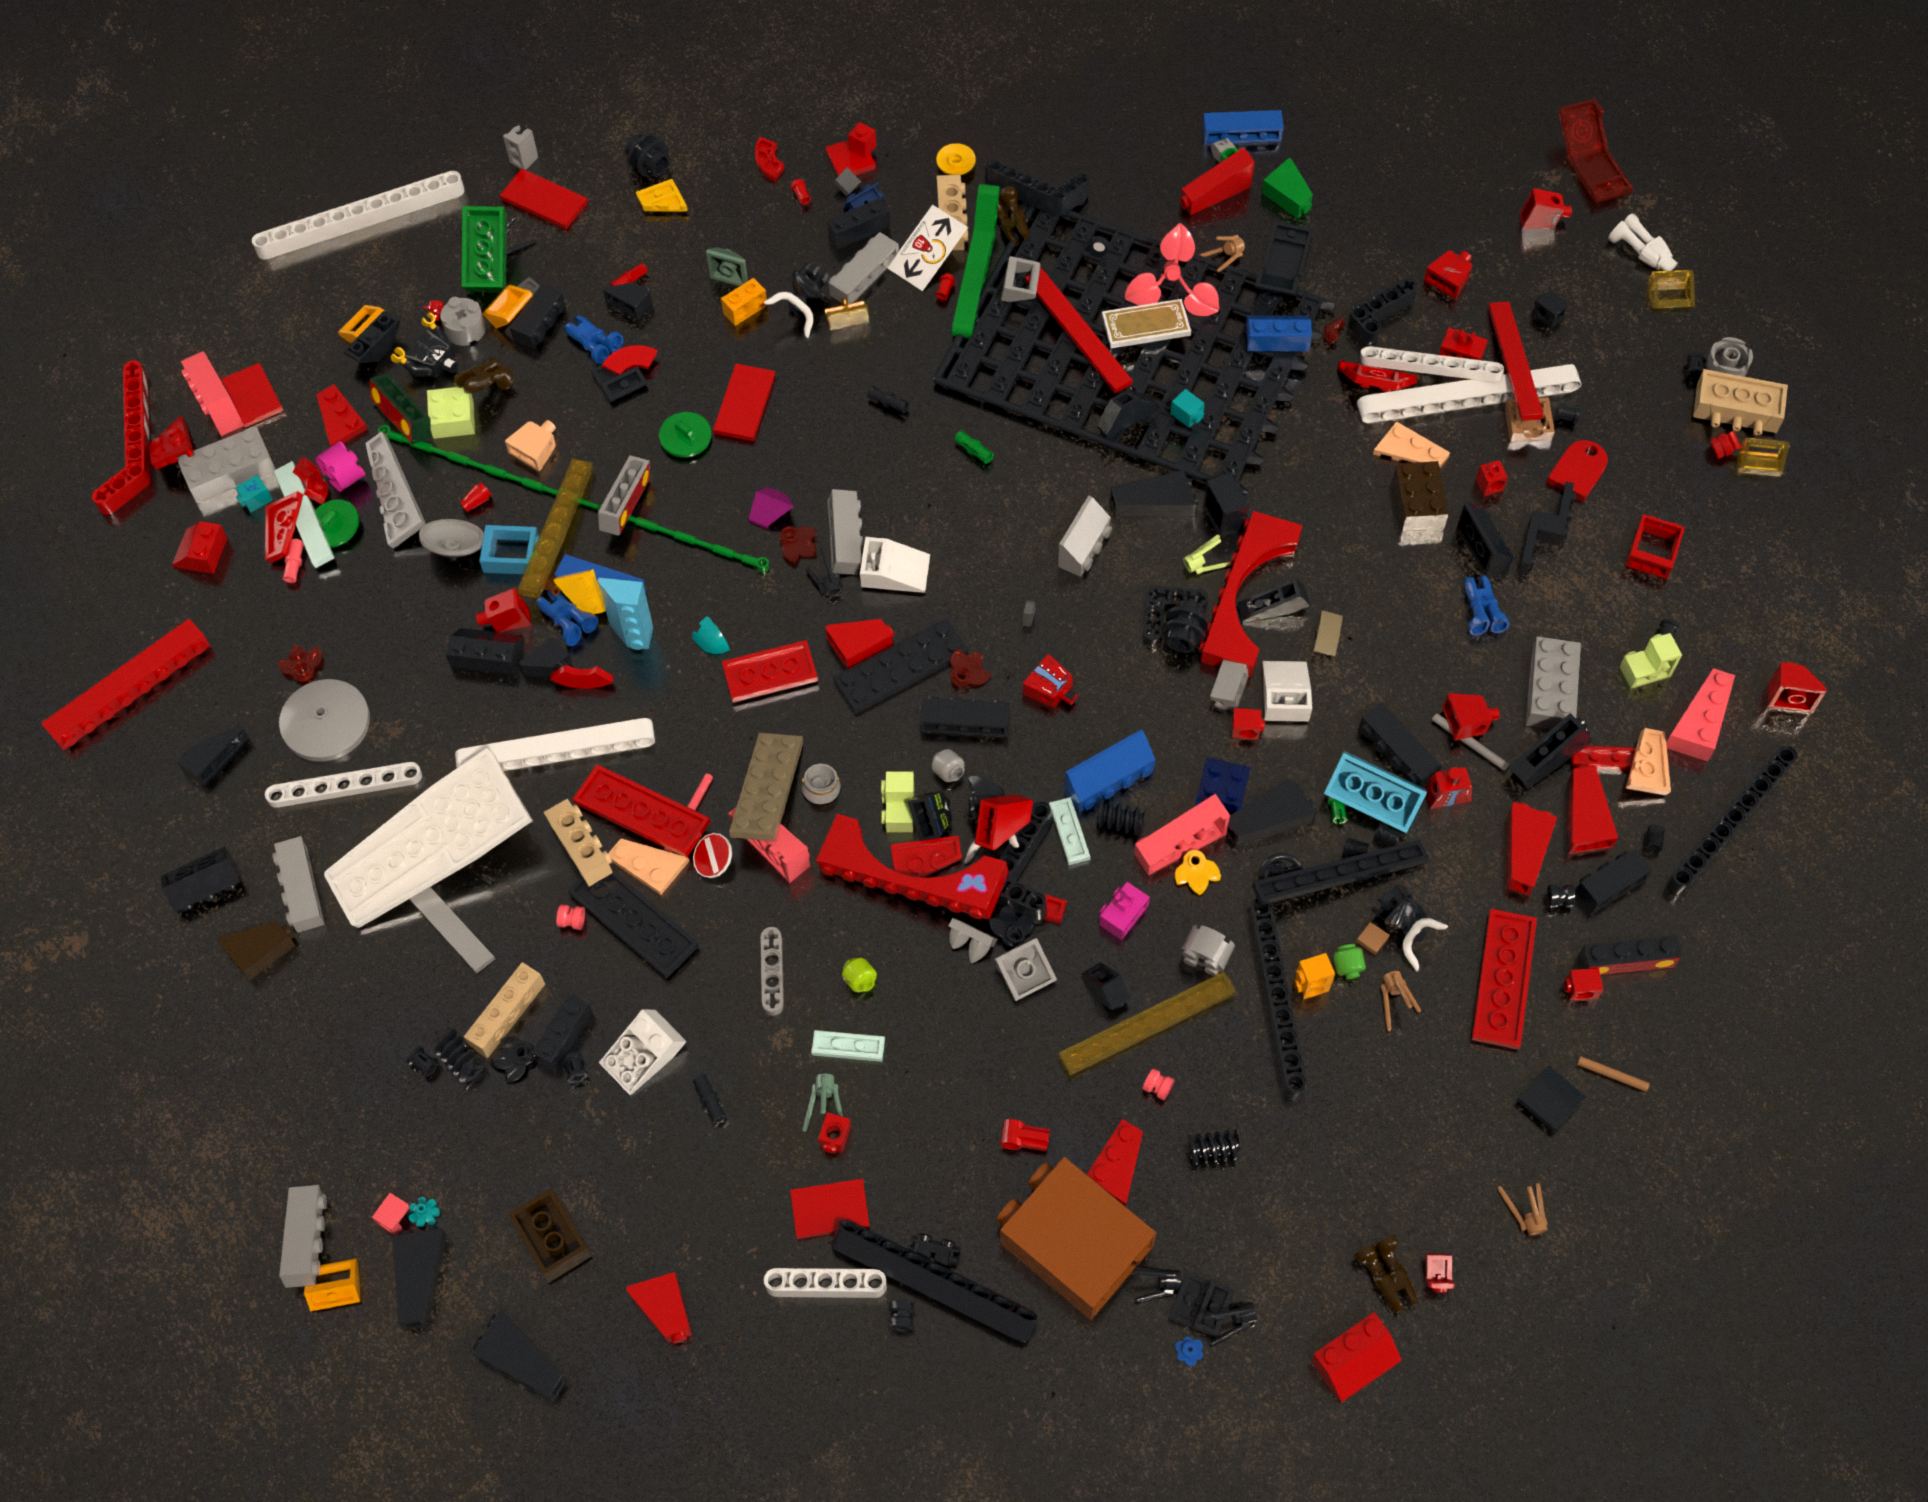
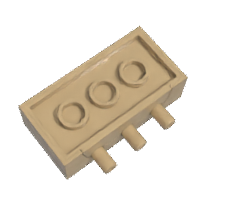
M1704 369L1697 383L1693 417L1711 420L1713 427H1718L1721 422L1732 424L1734 431H1740L1742 426L1753 428L1755 435H1761L1762 430L1777 433L1785 416L1788 385Z

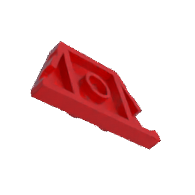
M1339 360L1338 370L1355 383H1359V386L1365 388L1376 386L1386 392L1414 385L1418 377L1415 374Z
M182 416L178 417L148 446L151 463L156 469L178 462L179 458L177 456L186 454L187 457L194 455L187 423Z

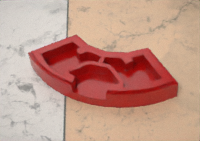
M759 137L755 146L757 166L763 175L775 182L785 169L784 163L775 156L777 143Z
M641 345L627 346L608 356L603 362L602 368L617 376L637 366L638 368L641 367L648 370L658 354V350Z
M302 457L295 466L293 473L303 482L305 487L304 495L323 504L328 494V485L321 477L322 473L308 459Z
M564 665L551 673L550 680L572 688L590 689L612 683L613 676L598 666L589 669H578Z

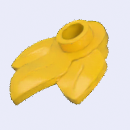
M1198 850L1188 851L1183 857V864L1177 867L1175 871L1176 884L1182 885L1188 882L1190 888L1198 895H1201L1206 890L1209 880L1220 881L1221 878L1218 866L1213 861L1206 860L1204 854ZM1192 857H1196L1199 860L1197 865L1192 864Z

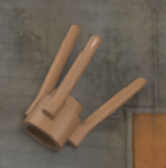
M1238 235L1217 236L1216 240L1226 241L1224 247L1199 255L1207 257L1223 251L1231 255L1232 257L1217 269V272H1221L1235 259L1243 256L1242 252L1245 249V244Z
M1399 971L1385 974L1382 978L1384 984L1380 986L1383 993L1387 1031H1391L1388 992L1391 995L1401 994L1409 1009L1413 1005L1418 1013L1421 1012Z
M1539 1183L1535 1184L1538 1208L1532 1187H1527L1533 1212L1525 1215L1526 1220H1523L1503 1188L1498 1186V1191L1516 1217L1522 1231L1527 1230L1529 1236L1548 1230Z

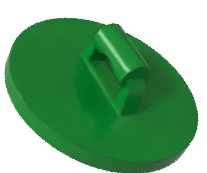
M692 412L677 413L667 418L662 424L659 431L660 443L664 450L673 456L692 457L704 451L709 445L711 428L707 420L699 414Z
M331 500L315 510L330 548L346 543L357 531L359 514L356 508L348 501Z

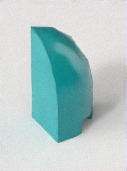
M708 616L699 623L701 628L698 632H693L692 639L707 653L723 654L729 651L728 643L720 630Z

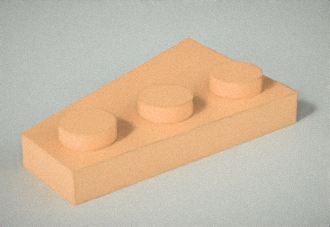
M1396 422L1374 449L1373 454L1378 456L1383 454L1391 456L1393 460L1399 461L1402 459L1412 463L1439 461L1441 468L1449 458L1450 452Z
M1645 728L1640 732L1626 785L1627 789L1667 795L1671 792L1666 735L1664 731Z
M620 839L608 853L614 864L660 895H662L689 862L688 857L686 858L624 839Z

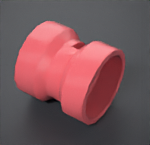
M561 904L557 912V927L565 928L571 926L573 929L581 930L585 920V908L578 906L570 908L569 905Z
M1153 1068L1145 1080L1142 1089L1148 1093L1154 1092L1158 1098L1164 1101L1175 1079L1169 1076L1164 1077L1160 1074V1071Z

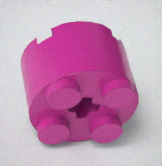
M341 441L335 443L315 458L321 472L329 477L330 484L339 492L365 476L363 469L355 463L358 461L356 455L351 450L347 452L345 445Z

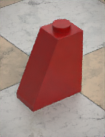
M882 619L825 626L827 640L847 669L893 646V630L889 625H885Z
M1017 794L981 799L975 844L991 850L997 849L1030 822L1033 800Z
M675 1272L626 1287L630 1298L667 1342L680 1343L687 1340V1336L692 1335Z

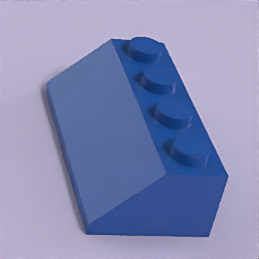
M1142 729L1066 771L1064 792L1068 798L1071 797L1072 803L1078 812L1093 808L1101 798L1109 799L1119 789L1128 788L1135 780L1141 777L1146 778L1152 774L1155 767V757Z

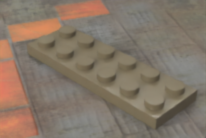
M759 733L729 830L730 837L766 841L776 840L803 746V736Z

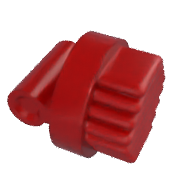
M1734 431L1728 434L1721 433L1710 440L1717 459L1733 454L1732 451L1742 448Z

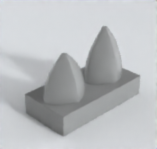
M952 918L949 927H951L949 940L953 949L961 947L970 937L972 938L969 945V959L971 963L980 960L990 947H994L997 938L958 919Z

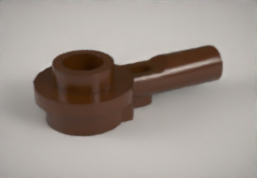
M540 573L537 575L535 580L536 586H539L542 590H549L553 595L560 594V589L554 583V574Z

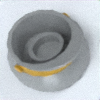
M815 764L809 767L805 772L804 778H802V793L812 803H829L840 792L839 776L827 764Z

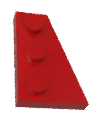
M298 491L265 506V560L270 563L288 555L303 494Z
M1122 1119L1087 1173V1176L1126 1206L1143 1131Z

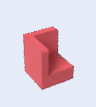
M389 1193L372 1218L379 1226L397 1236L403 1229L399 1222L408 1211L409 1205Z

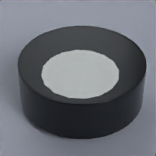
M1101 236L1092 237L1088 244V250L1096 256L1105 255L1109 248L1108 241Z

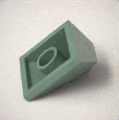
M719 247L707 249L706 256L710 278L741 286L748 281L746 262L739 254Z

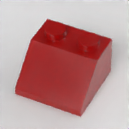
M200 521L186 529L172 566L214 574L228 539L220 524Z
M1781 662L1768 683V707L1813 713L1825 695L1826 687L1804 665Z

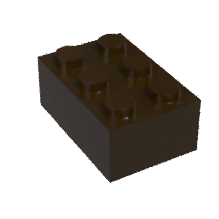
M1439 461L1396 464L1393 483L1402 531L1445 528L1449 513Z
M552 1188L508 1214L548 1283L591 1257L589 1250Z

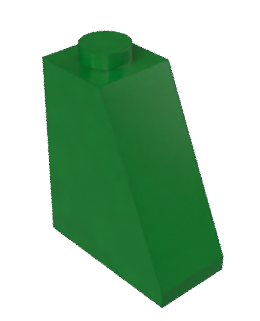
M1288 158L1263 180L1262 194L1297 219L1303 213H1308L1311 209L1313 194L1292 159Z

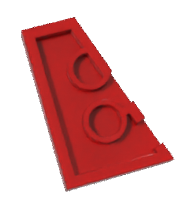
M335 384L316 394L330 446L339 441L345 443L368 429L365 422Z
M959 835L891 844L894 871L912 877L924 878L962 860Z

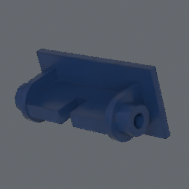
M879 183L866 185L858 195L855 193L851 194L845 199L846 203L843 210L849 208L848 211L864 205V202L869 203L878 198L882 200L884 194L881 190H877Z

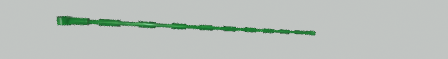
M382 425L378 428V434L381 431L387 432L385 434L388 439L408 443L412 447L429 453L440 454L449 460L463 465H471L503 479L508 478L520 482L523 486L557 495L563 500L578 505L582 504L597 509V511L602 506V504L598 505L584 500L575 494L547 487L535 480L507 473L506 470L492 465L470 460L469 457L452 451L447 452L435 448L432 444L414 438L410 442L403 434L391 431L387 425ZM630 516L628 518V521L634 522L643 528L655 532L660 531L674 536L675 539L692 545H700L711 549L712 552L732 559L733 557L740 559L743 563L757 567L759 572L769 570V561L765 557L755 558L746 554L742 555L736 553L735 550L701 541L695 536L661 527L658 523L640 517Z

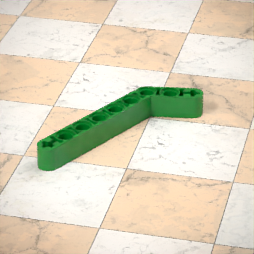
M979 184L974 231L954 316L952 337H956L957 334H963L965 338L969 339L976 327L975 319L978 317V314L976 316L980 293L985 285L995 239L1000 186Z

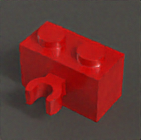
M1448 328L1439 355L1482 360L1488 340L1475 336L1473 332L1468 334L1464 333L1463 329L1460 331Z

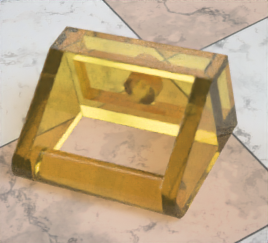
M1693 270L1652 271L1647 284L1652 308L1694 307ZM1685 289L1687 299L1658 300V290Z
M1745 438L1737 454L1738 473L1780 477L1784 469L1790 443L1786 441ZM1760 447L1780 449L1778 454L1752 452L1749 451V448Z

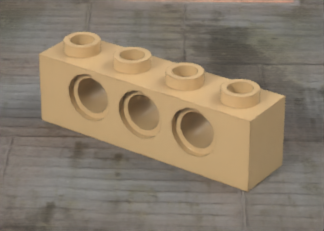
M961 175L937 176L938 208L967 226V214H963V210H966V198H962V195H965V183H961ZM968 229L952 251L965 250L964 242H968Z
M566 799L544 812L549 824L588 886L613 873L609 866L612 863L611 858L606 850L600 851L599 848L602 845L596 835L593 837L590 835L592 829L586 819L581 821L580 817L583 815L576 804L572 806L569 800Z
M523 962L519 965L465 1034L464 1038L470 1048L487 1059L499 1045L500 1040L506 1036L544 987L545 983L540 973Z

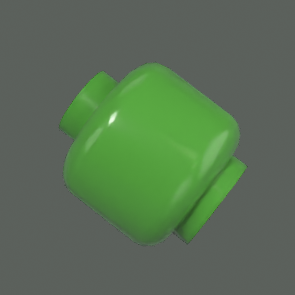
M1355 944L1337 947V951L1333 954L1336 973L1340 976H1345L1346 980L1359 978V973L1363 972L1366 968L1363 951L1361 948L1355 947Z

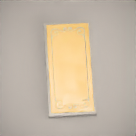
M1182 299L1102 312L1110 349L1191 336V329Z

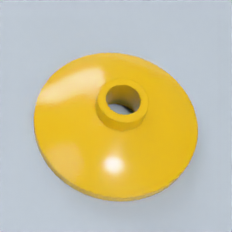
M956 143L944 146L938 152L936 160L938 167L944 173L963 175L974 167L976 158L971 148Z

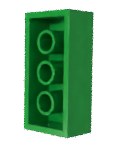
M462 206V288L465 292H502L506 287L507 212L504 207Z

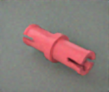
M291 540L288 555L285 556L284 560L286 566L283 580L285 582L295 583L297 580L298 569L302 565L301 554L304 543L301 540Z

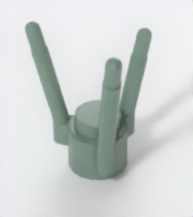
M819 1074L816 1076L815 1084L812 1085V1093L802 1129L803 1132H806L808 1129L816 1095L821 1097V1114L826 1112V1098L831 1097L833 1094L838 1116L843 1117L838 1085L834 1084L833 1075Z

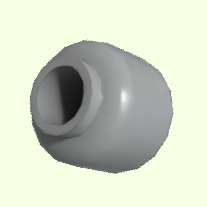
M945 749L934 755L932 770L943 781L953 782L963 776L965 762L953 750Z

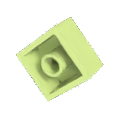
M458 387L427 390L428 424L434 439L475 434L474 402L471 393H465L463 388Z

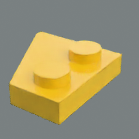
M673 179L636 192L637 199L644 211H688L687 205Z
M593 569L559 576L554 579V583L581 611L592 614L606 611Z

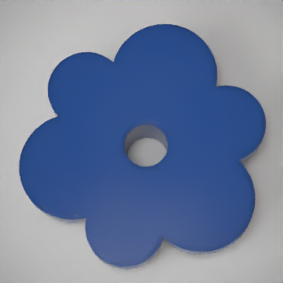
M1189 1336L1185 1337L1184 1341H1178L1175 1345V1349L1178 1352L1177 1359L1185 1361L1188 1366H1194L1197 1360L1203 1358L1201 1351L1203 1348L1202 1342L1197 1339L1193 1340Z

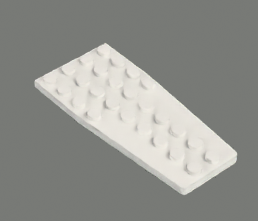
M486 748L429 787L328 868L324 876L350 924L360 928L475 861L533 820L492 751Z

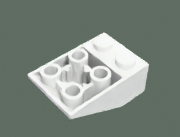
M865 537L860 570L861 587L925 593L930 554L889 539Z
M1263 661L1265 721H1309L1312 711V697L1307 662Z
M642 1009L599 1063L629 1095H632L672 1060L686 1041L656 1010Z

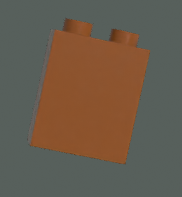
M1064 1157L1055 1168L1047 1162L1042 1164L1028 1183L1035 1191L1023 1204L1016 1198L1012 1199L1000 1212L996 1221L1002 1226L1000 1230V1244L1087 1318L1092 1320L1134 1268L1153 1248L1157 1232Z

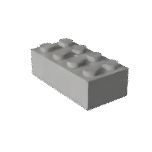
M257 426L194 450V455L191 457H187L186 454L178 457V463L196 503L234 489L255 475L261 478L274 473V470H276Z
M1536 637L1531 649L1526 726L1552 729L1569 713L1576 718L1581 643Z

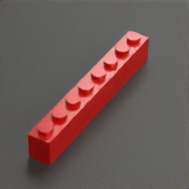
M187 619L41 724L64 751L66 748L73 746L87 733H91L101 723L112 718L122 708L129 706L136 698L147 693L157 683L168 678L178 668L185 666L192 658L203 653L210 644L190 619Z

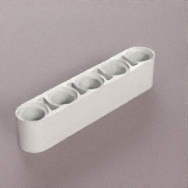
M775 1268L767 1271L764 1276L766 1290L774 1297L878 1298L884 1295L887 1289L885 1275L876 1269ZM774 1278L782 1280V1284L778 1287H771L769 1285ZM800 1278L806 1279L807 1284L804 1287L799 1288L794 1285L796 1280ZM827 1278L832 1281V1284L827 1288L819 1286L820 1281ZM848 1279L857 1281L853 1288L844 1286L845 1281ZM873 1279H879L882 1284L878 1288H871L869 1282Z

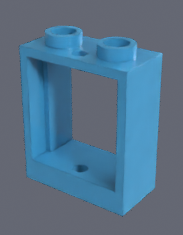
M485 525L479 561L483 573L534 575L535 567H538L540 562L538 548H542V536L538 534L537 527ZM497 539L529 541L526 559L496 558Z

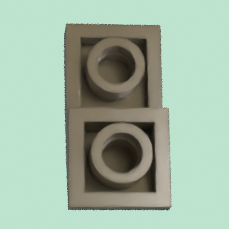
M1321 610L1312 652L1335 657L1341 631L1342 615Z

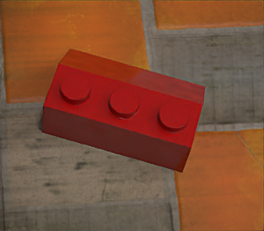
M1374 1312L1315 1352L1310 1361L1340 1403H1342L1401 1362L1402 1359L1390 1332Z

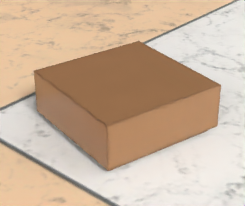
M1370 922L1356 942L1376 955L1390 935Z

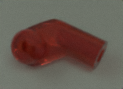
M1339 317L1325 326L1324 337L1328 342L1334 343L1339 338L1337 331L1345 326L1343 318Z

